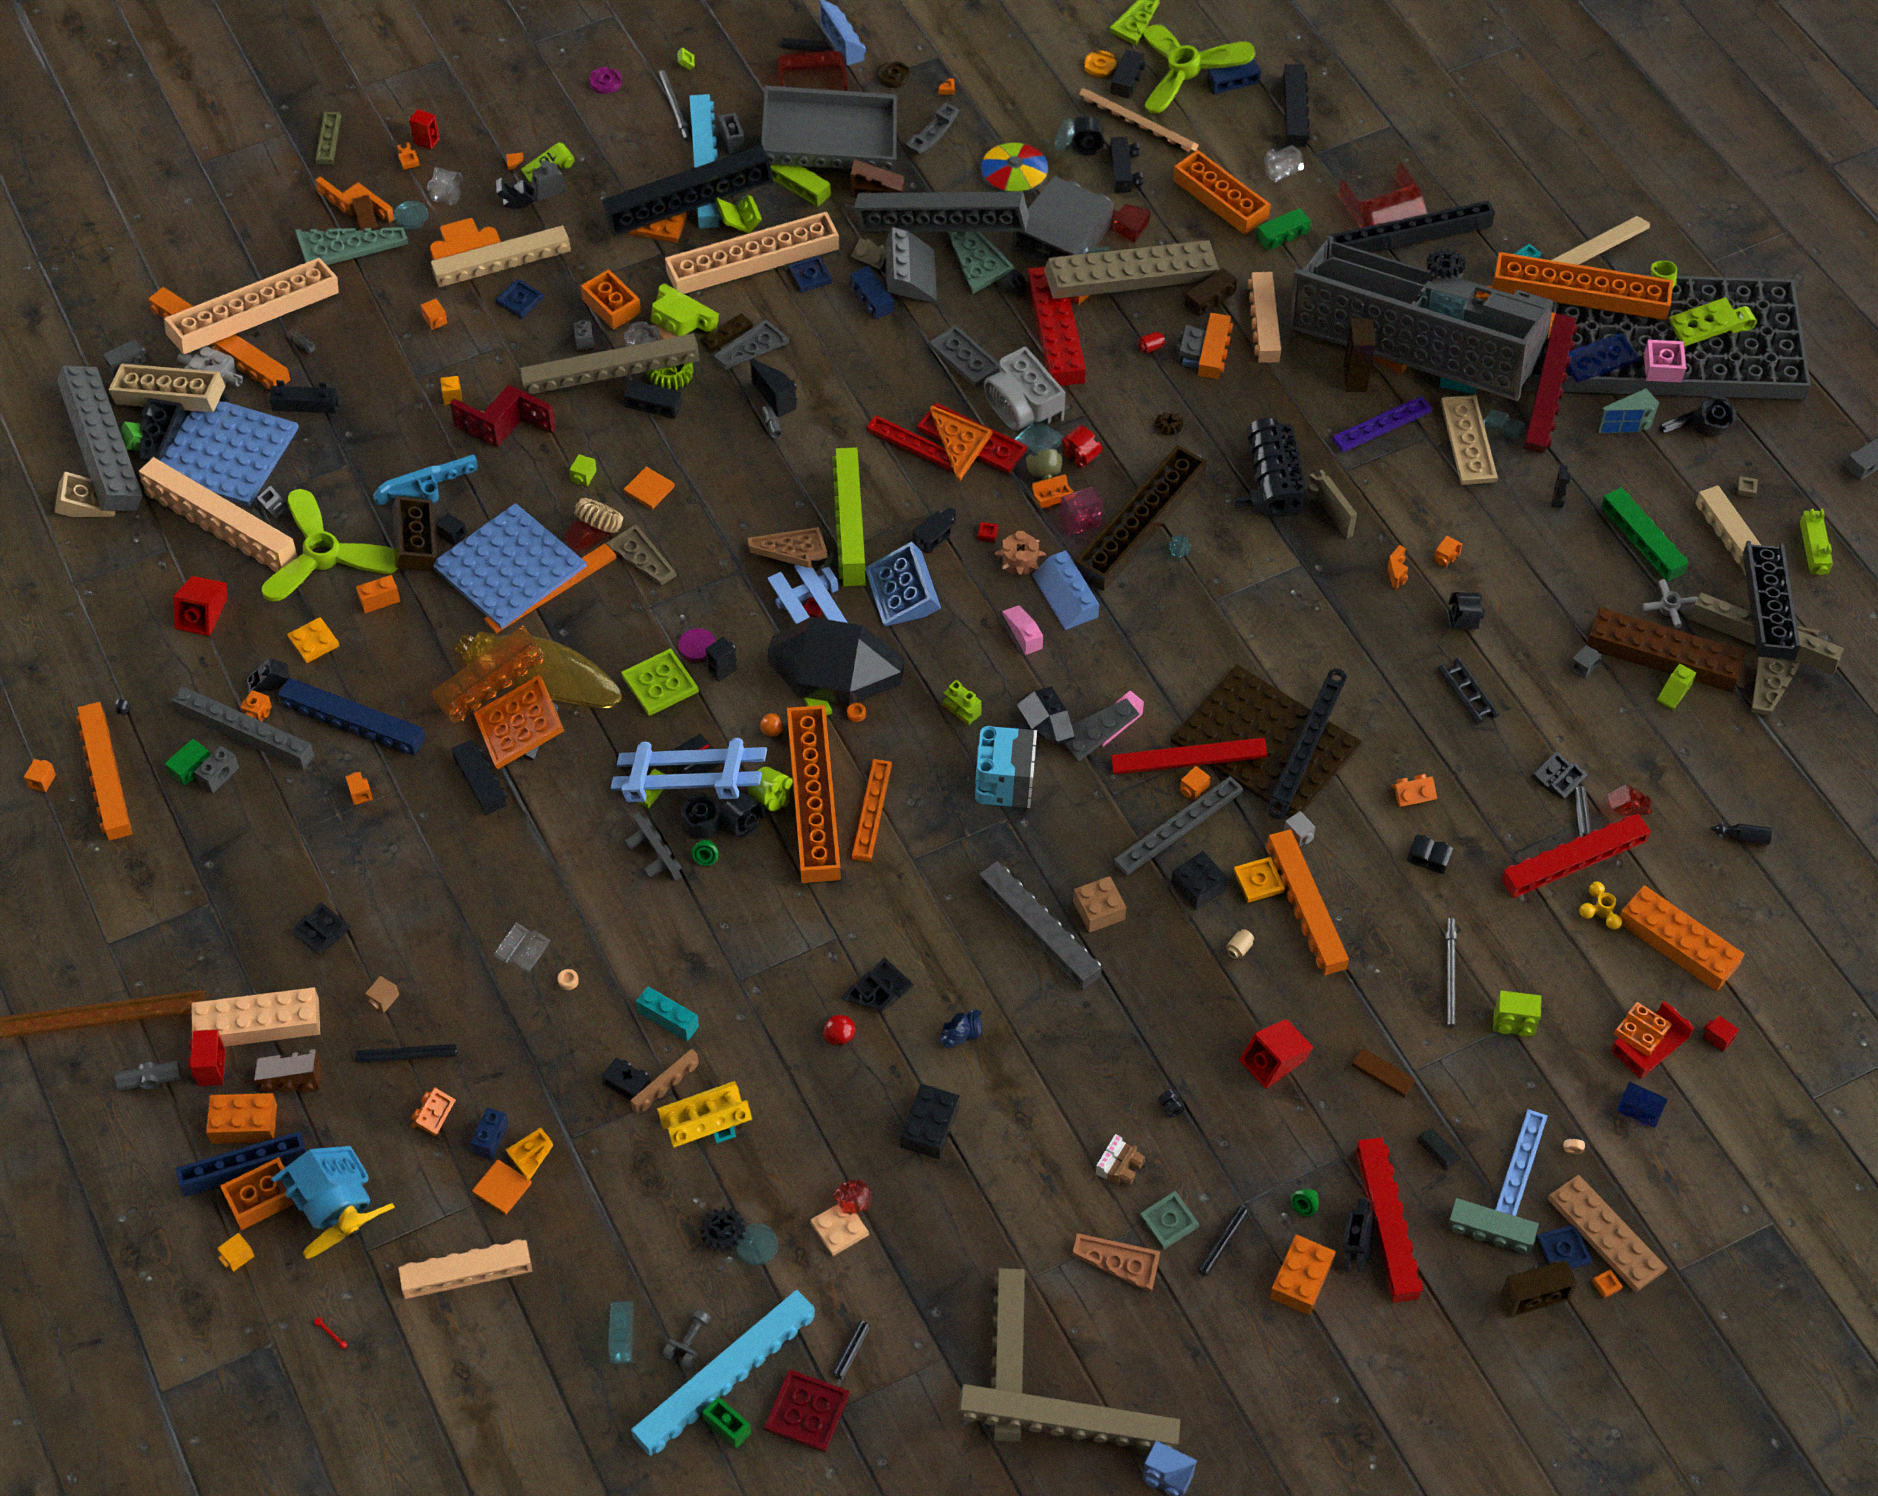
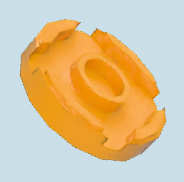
M1097 51V53L1093 54L1092 52L1086 56L1084 67L1089 75L1105 78L1111 76L1116 71L1117 61L1112 54L1105 51Z

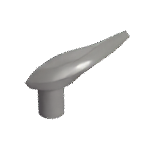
M833 553L828 556L818 571H815L818 577L823 575L822 569L830 567Z

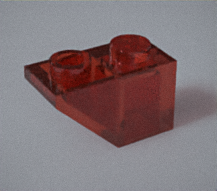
M574 521L564 539L573 549L586 551L607 538L609 534L584 521Z
M1628 784L1608 793L1612 811L1621 816L1653 813L1650 797Z

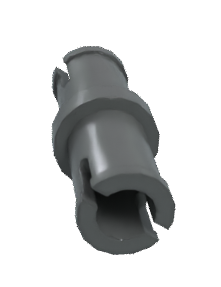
M769 405L763 407L762 413L765 417V424L769 428L771 436L773 438L781 437L783 432L773 408Z

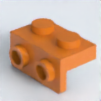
M1065 474L1032 484L1034 500L1041 508H1049L1054 504L1066 503L1071 499H1075V492L1069 487Z
M1426 774L1414 776L1415 780L1408 781V778L1396 780L1397 784H1393L1391 787L1392 789L1395 788L1398 806L1402 807L1437 799L1433 776L1426 777Z

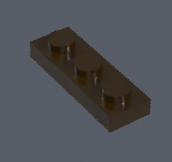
M741 313L701 337V343L712 353L753 328V323Z

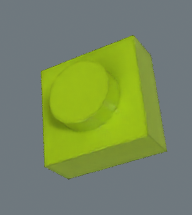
M681 48L678 50V63L692 70L695 67L694 55Z

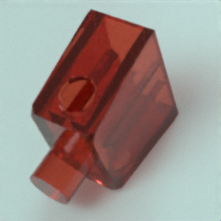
M1124 204L1120 211L1113 209V230L1136 243L1150 222L1151 210L1129 204Z

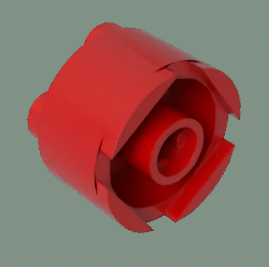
M1078 425L1061 440L1064 448L1062 451L1063 455L1067 459L1072 458L1080 469L1087 466L1102 452V446L1099 441L1096 443L1093 439L1095 435L1082 425L1080 427Z

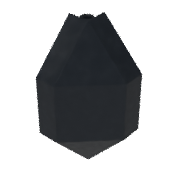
M809 617L772 636L768 647V663L797 696L851 705L899 686L904 674L905 659L863 625Z

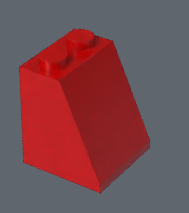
M191 576L173 596L174 629L210 636L227 601V583Z
M1285 1019L1256 1032L1239 1061L1266 1089L1306 1061L1314 1047Z

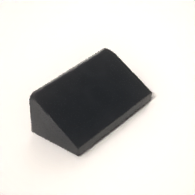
M1433 1128L1419 1135L1417 1141L1445 1170L1461 1159L1460 1155Z

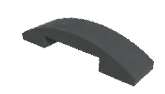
M945 102L936 112L935 119L919 135L915 134L905 144L906 147L918 154L928 150L948 130L956 118L959 109Z

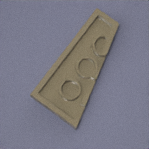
M637 524L606 543L614 553L661 586L677 576L675 570Z

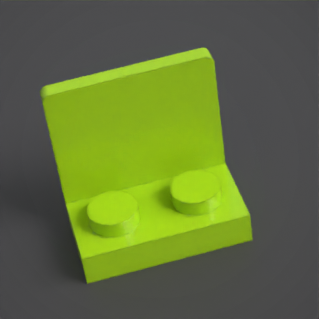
M746 195L737 206L719 198L715 200L718 206L717 209L723 218L722 221L727 226L735 227L739 231L750 234L762 221L753 197L750 195Z

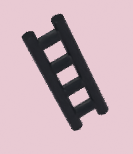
M1459 657L1453 661L1455 666L1448 669L1444 664L1438 666L1437 669L1477 725L1484 722L1482 717L1489 713L1494 718L1500 715L1497 708ZM1461 672L1465 679L1456 682L1452 675ZM1470 685L1476 693L1466 696L1462 688ZM1481 699L1486 707L1476 710L1472 702Z

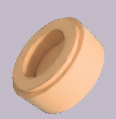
M566 969L559 973L558 983L562 989L572 990L578 985V975L574 970Z
M1568 1139L1564 1141L1563 1149L1567 1153L1580 1154L1585 1151V1142L1578 1139Z

